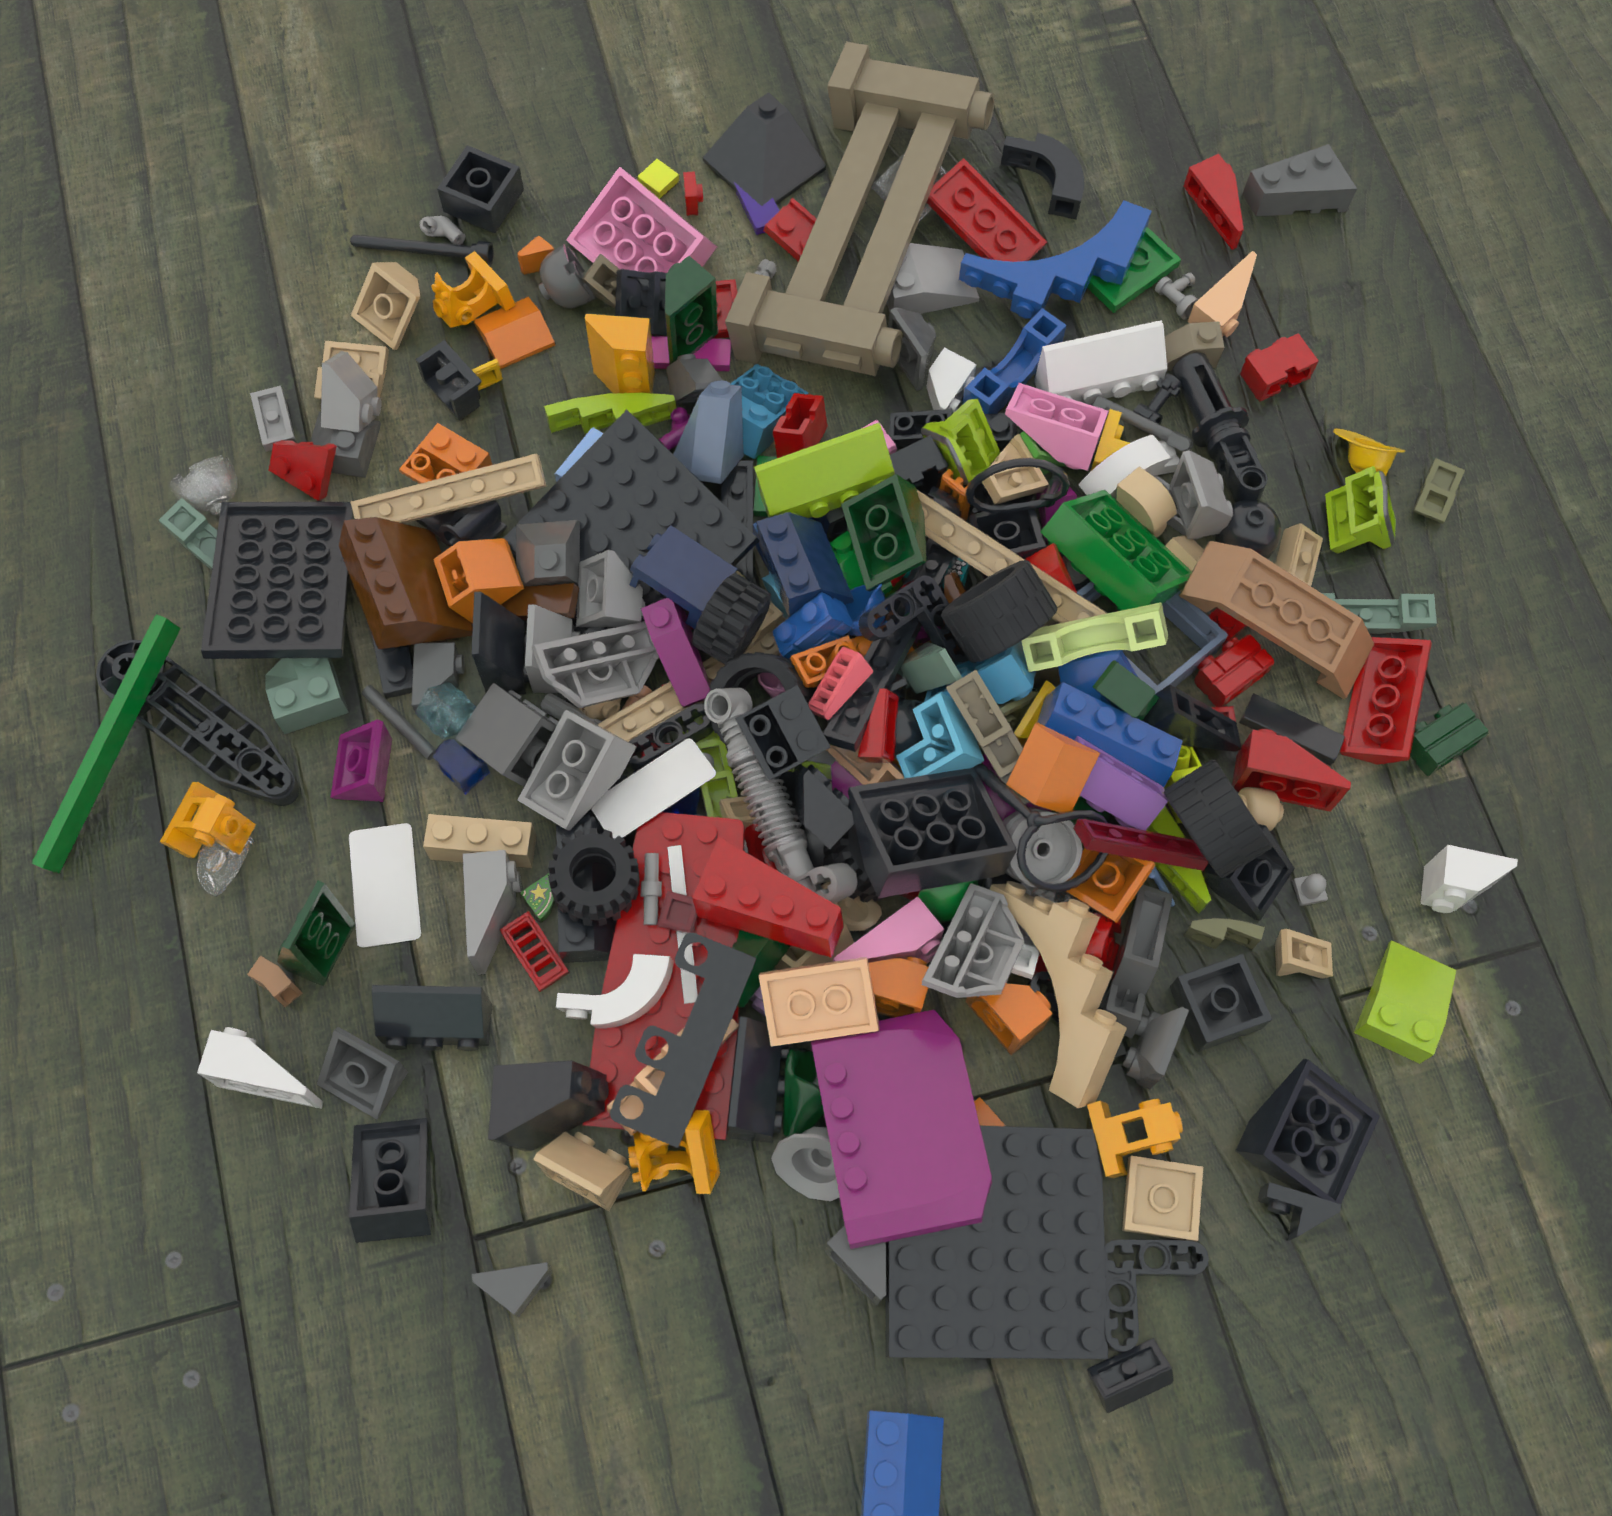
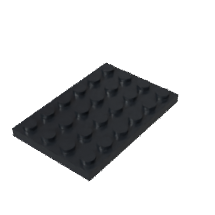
M221 502L201 647L203 659L343 658L349 572L338 545L344 520L354 519L351 502Z

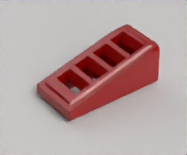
M879 689L859 748L858 758L868 763H893L895 728L899 697L888 689Z
M529 911L500 929L502 937L539 992L569 974L568 969ZM531 928V931H529L516 941L514 940L515 937H517L527 929ZM538 938L540 941L523 953L521 951V948ZM546 950L548 953L546 956L530 965L529 960ZM554 962L556 967L538 977L536 972Z

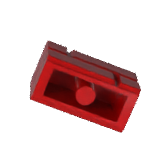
M1247 634L1240 640L1237 637L1232 638L1222 647V654L1216 658L1210 655L1197 666L1199 672L1194 682L1204 694H1207L1208 699L1216 707L1227 705L1268 674L1275 663L1272 656L1265 649L1261 648V645L1251 634Z

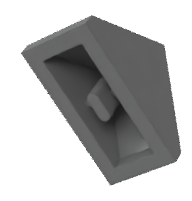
M548 1262L476 1273L472 1274V1282L512 1314L520 1317L551 1276L552 1268Z

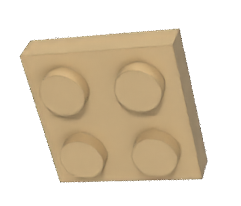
M1130 1156L1127 1167L1122 1231L1197 1242L1203 1167Z

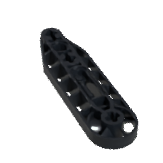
M127 640L117 643L108 649L99 660L96 671L98 685L111 701H113L135 656L133 651L138 650L142 640ZM167 656L136 720L221 786L278 806H287L296 801L299 796L298 781L264 729ZM166 663H168L171 666L170 669L167 668ZM181 674L196 685L187 693L175 684ZM205 693L220 703L213 711L199 703ZM177 696L179 699H181L183 702L189 705L192 709H194L196 712H198L200 715L206 718V720L203 721L199 717H196L191 712H189L182 704H180L179 702L175 703L173 700ZM171 705L173 707L172 710L189 721L196 730L193 731L165 708ZM150 709L163 718L156 728L141 717ZM230 711L245 722L237 730L223 721ZM174 728H177L187 736L181 747L165 736ZM254 730L265 737L269 743L263 749L258 748L248 740ZM199 746L212 755L206 766L190 755ZM229 747L237 748L239 751L238 755L236 756ZM275 754L282 763V765H280L277 761L273 759V756ZM261 763L257 770L249 772V768L253 764ZM225 765L238 776L232 782L220 778L214 773ZM272 778L283 787H274L271 783Z

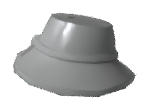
M812 1127L805 1130L802 1134H794L778 1142L771 1159L776 1174L791 1188L810 1199L833 1201L840 1198L827 1128Z

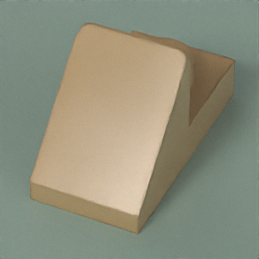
M1290 929L1280 931L1275 942L1277 976L1301 972L1320 979L1333 977L1330 942Z

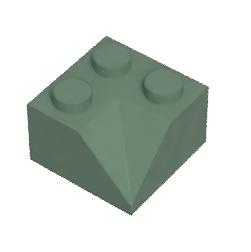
M282 658L265 675V690L273 717L284 735L349 713L332 658Z

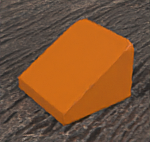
M535 237L517 254L521 273L526 275L540 271L542 261L545 256L555 250L554 247L542 237Z

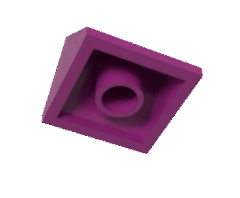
M374 720L339 736L331 798L384 802L392 738L383 721Z

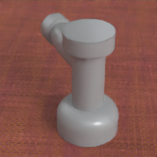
M1187 273L1174 282L1166 276L1155 287V291L1159 295L1164 294L1177 305L1176 312L1183 320L1189 318L1194 303L1199 300L1194 295L1184 296L1181 293L1187 286L1195 282V277L1192 273Z

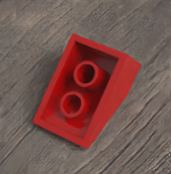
M1269 729L1252 730L1242 745V749L1236 755L1232 782L1236 792L1246 787L1269 789L1274 791L1282 802L1331 812L1351 787L1350 781L1286 736L1277 735L1276 732Z

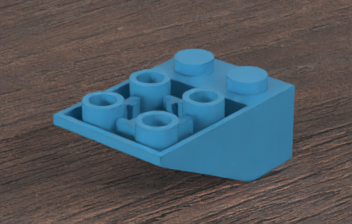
M759 364L754 365L730 384L742 387L743 453L755 459L765 451L774 441L773 429L781 415H786V406L794 393L808 394L807 391L798 387L796 383L785 380L773 373L768 367L760 366Z

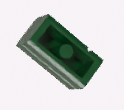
M1462 702L1455 708L1448 704L1433 716L1436 719L1430 724L1422 721L1416 725L1410 757L1416 760V764L1426 776H1430L1479 744L1489 734V730L1479 718L1475 717V713L1466 703Z

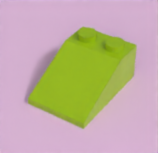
M1391 940L1383 956L1354 1033L1419 1064L1434 1055L1445 1027L1457 970Z

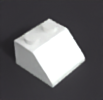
M1447 845L1424 866L1420 904L1432 906L1434 911L1441 913L1456 911L1492 887L1517 867L1518 859Z

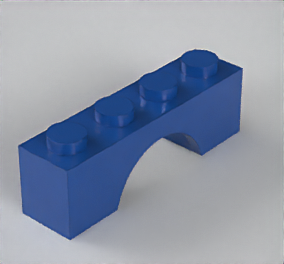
M1042 308L1023 327L1019 338L1006 357L993 369L988 370L984 368L965 387L962 405L967 400L978 399L984 414L998 413L1011 400L1018 384H1026L1036 373L1042 347L1063 341L1067 325Z

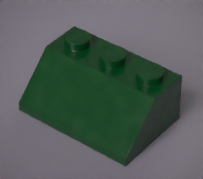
M690 256L680 263H675L666 274L665 318L669 364L677 361L678 356L696 353L718 334L716 278Z

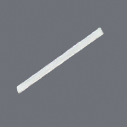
M681 845L667 847L672 892L687 896ZM677 932L678 949L686 935L681 932ZM691 943L686 947L684 956L686 961L694 966ZM681 969L684 1004L694 1003L698 997L696 975Z

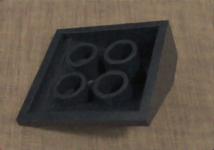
M769 92L747 106L703 157V162L733 190L737 192L735 182L761 206L772 198L778 204L826 170V164L789 110Z
M1303 1059L1251 1117L1235 1151L1260 1170L1300 1192L1341 1204L1380 1115L1309 1059Z

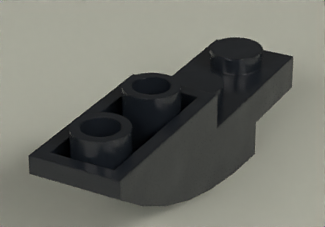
M953 410L890 413L889 436L896 445L907 447L923 439L921 433L923 426L930 422L945 421L953 414ZM1005 413L984 414L998 447H1006L1017 435V425Z

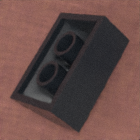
M372 985L375 1036L382 1044H385L386 1048L403 1050L407 1049V1044L421 1045V1048L425 1050H442L443 1045H457L458 1050L477 1051L479 1046H489L492 1003L482 987Z
M740 1017L728 1123L730 1139L773 1143V1134H781L783 1111H776L777 1097H784L785 1076L779 1074L781 1061L786 1062L789 1044L771 1046L767 1024L748 1017Z

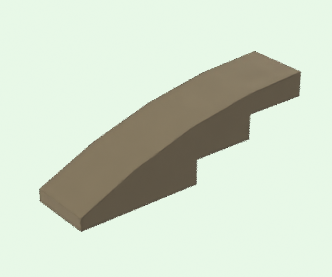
M974 670L946 687L1000 780L1006 784L1023 747L977 670ZM1011 789L1024 804L1030 802L1029 800L1021 796L1019 793Z

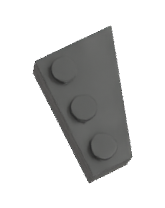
M1327 144L1252 170L1242 195L1255 216L1291 215L1293 211L1310 210L1311 214L1320 213L1321 209L1336 208L1338 212H1347L1357 188L1330 145Z

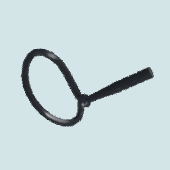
M1017 458L992 465L977 474L969 482L966 496L968 503L978 510L987 513H1011L1053 506L1055 501L1067 495L1070 483L1066 470L1061 466H1056L1051 462L1040 459ZM1035 467L1052 472L1046 493L1042 494L1039 500L1010 505H988L980 502L974 496L975 488L982 481L1006 469Z
M982 762L973 767L976 769L982 782H985L995 794H998L997 796L1027 819L1028 828L1019 839L1016 856L1021 873L1032 885L1050 892L1068 891L1086 882L1102 866L1108 853L1099 852L1094 862L1083 873L1069 881L1052 884L1037 879L1027 866L1025 853L1028 841L1042 825L1079 818H1089L1092 821L1103 823L1108 822L1103 816L1092 810H1073L1041 816L1037 811L1032 812Z

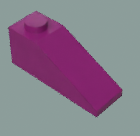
M669 598L641 608L650 638L681 706L685 708L705 700L710 691V682L698 648L692 644L693 633L690 626L685 623L687 616L684 608Z

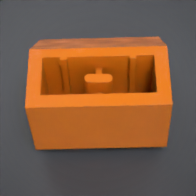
M437 423L399 468V471L421 484L490 466L492 462L487 451Z
M504 538L459 541L433 559L449 608L473 623L474 592H482L501 605L524 589L508 541Z

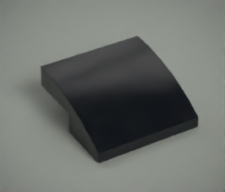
M627 269L617 270L615 316L649 318L651 336L667 337L665 318L667 273L657 271L647 273Z

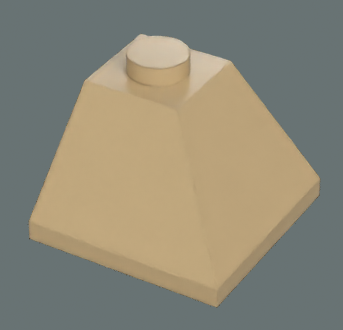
M373 262L351 317L393 350H398L420 299L418 279L397 262Z

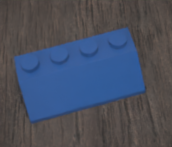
M1064 682L1045 697L1037 723L1073 740L1077 736L1083 738L1163 787L1175 770L1183 742Z
M882 1411L867 1412L861 1516H939L944 1418Z

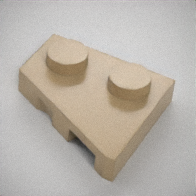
M1017 434L990 466L1007 460L1033 458L1020 434ZM1035 467L1006 469L982 481L995 505L1042 492L1049 485L1040 468Z

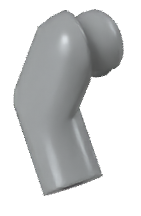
M426 216L420 221V229L427 236L447 237L454 245H461L465 240V234L445 216Z

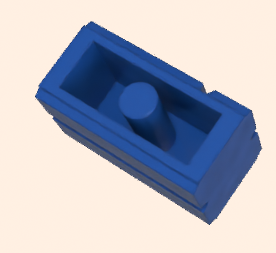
M820 592L777 626L772 633L781 655L790 659L794 654L839 639L852 630L854 625L846 605L842 601Z

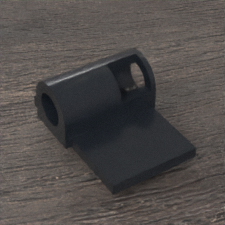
M496 500L416 520V522L439 536V540L449 547L459 541L497 539L507 529V525L501 521V508Z

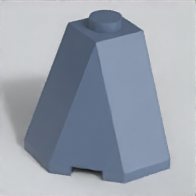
M722 380L711 382L699 395L673 455L699 481L721 484L744 456L741 386L730 385L729 382Z

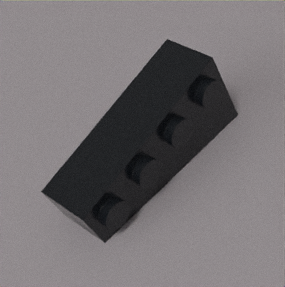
M931 435L890 455L895 474L916 486L918 491L929 497L928 494L932 486L940 489L941 477L947 471L949 465ZM842 507L831 510L822 517H812L813 520L821 522L828 539L849 531Z

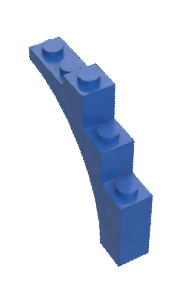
M1123 200L1114 217L1098 234L1081 246L1049 258L1035 261L1009 262L990 260L965 253L961 261L959 280L971 287H979L992 292L997 297L1012 300L1010 311L1017 313L1022 318L1032 319L1042 308L1044 309L1051 293L1059 295L1062 299L1080 303L1093 275L1100 277L1106 282L1122 284L1145 234L1152 211Z

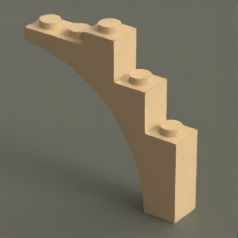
M1007 881L1006 884H993L990 890L1005 896L1008 909L1018 924L1027 932L1040 952L1052 979L1059 1012L1060 1040L1057 1065L1049 1091L1076 1108L1085 1107L1087 1104L1096 1102L1127 1027L1116 1022L1117 1018L1115 1015L1098 1009L1113 974L1112 971L1102 966L1103 962L1099 958L1085 954L1100 917L1089 912V906L1078 900L1069 899L1068 902L1053 903L1046 898L1040 896L1033 897L1025 893L1027 888L1013 881Z

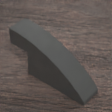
M1142 885L1135 896L1102 1009L1115 1015L1117 1018L1116 1022L1127 1027L1124 1036L1133 1038L1141 1021L1145 997L1159 967L1173 894L1146 885Z

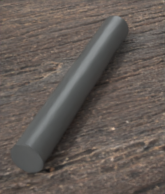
M368 685L363 689L362 695L427 760H431L436 756L438 751L372 685Z

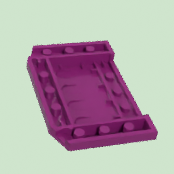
M934 1009L878 1021L879 1031L811 1041L850 1249L981 1223L983 1220L985 1204L992 1185L987 1154L960 1039Z

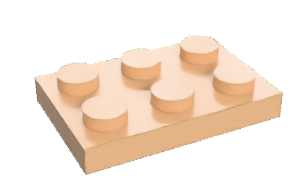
M868 957L767 971L759 974L771 1046L879 1031L880 1027Z

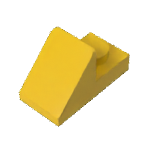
M1109 410L1091 471L1110 455L1130 444L1120 440L1124 426L1119 425L1122 412Z

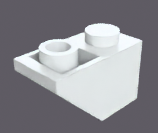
M946 348L941 351L930 367L926 387L933 410L952 409L954 413L961 407V399L964 396L965 387L975 378L976 364Z

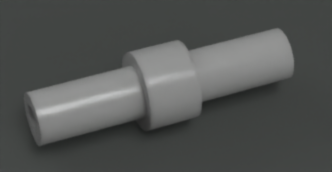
M645 853L644 881L641 882V897H644V925L658 924V897H662V882L658 881V853Z

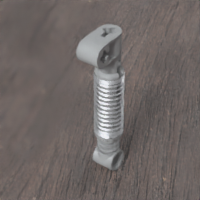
M718 688L711 690L705 698V713L712 722L717 723L719 728H722L720 730L721 734L725 736L723 739L728 744L727 762L730 767H736L732 774H738L735 781H741L738 788H744L741 795H747L744 802L750 803L747 806L748 810H753L749 816L756 817L752 823L759 824L755 830L762 832L758 838L765 839L761 845L766 846L764 852H766L765 855H767L768 860L775 863L777 871L834 904L852 895L857 887V876L851 866L846 863H836L817 868L813 867L806 850L808 846L804 830L799 829L802 824L796 822L798 816L793 815L796 810L791 808L793 803L788 800L790 796L785 793L787 788L782 786L784 781L779 779L781 775L770 781L767 780L735 718L752 709V700L749 693L743 688ZM831 882L827 889H822L821 883Z

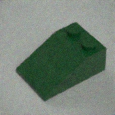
M895 474L841 504L867 591L870 592L880 584L884 585L926 563L925 519L916 486Z

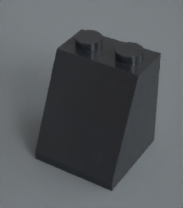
M572 1060L495 1065L488 1140L525 1152L539 1148L562 1133L568 1132L605 1111V1100L609 1094L607 1075Z

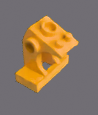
M475 251L465 257L471 274L463 284L452 288L442 280L437 272L435 273V284L431 285L433 292H435L433 309L436 315L441 317L450 328L469 324L496 304H499L505 311L516 305L507 284Z
M192 782L160 843L187 858H195L202 844L213 847L215 842L240 855L256 824L234 809L235 803L229 798L216 793L199 782Z
M1152 1099L1139 1103V1110L1111 1117L1107 1103L1098 1101L1087 1104L1106 1177L1117 1178L1127 1175L1123 1156L1150 1148L1152 1155H1157L1174 1150L1172 1145L1181 1139L1180 1133L1183 1132V1126L1179 1113L1177 1111L1173 1112L1171 1103L1161 1104L1160 1099ZM1143 1120L1148 1138L1128 1143L1123 1125Z
M695 1110L680 1142V1145L685 1147L686 1151H668L667 1145L669 1144L639 1131L633 1134L635 1146L628 1147L631 1169L638 1168L639 1172L632 1173L633 1183L641 1182L642 1191L647 1190L652 1179L664 1178L669 1174V1170L679 1169L685 1170L692 1175L696 1194H711L720 1175L709 1110Z

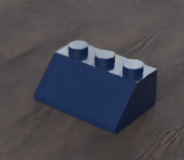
M790 512L757 521L759 546L788 617L793 615L820 592L842 601L845 605L854 602L821 522Z

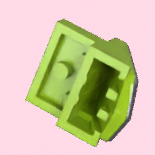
M978 399L967 400L945 421L927 423L921 430L923 439L931 435L948 463V469L954 472L953 479L956 480L960 476L964 480V485H968L977 474L987 469L1000 454Z
M1374 466L1346 477L1345 486L1325 494L1330 550L1338 554L1369 541L1382 549L1389 548L1394 544L1396 518L1385 474L1382 471L1376 472Z

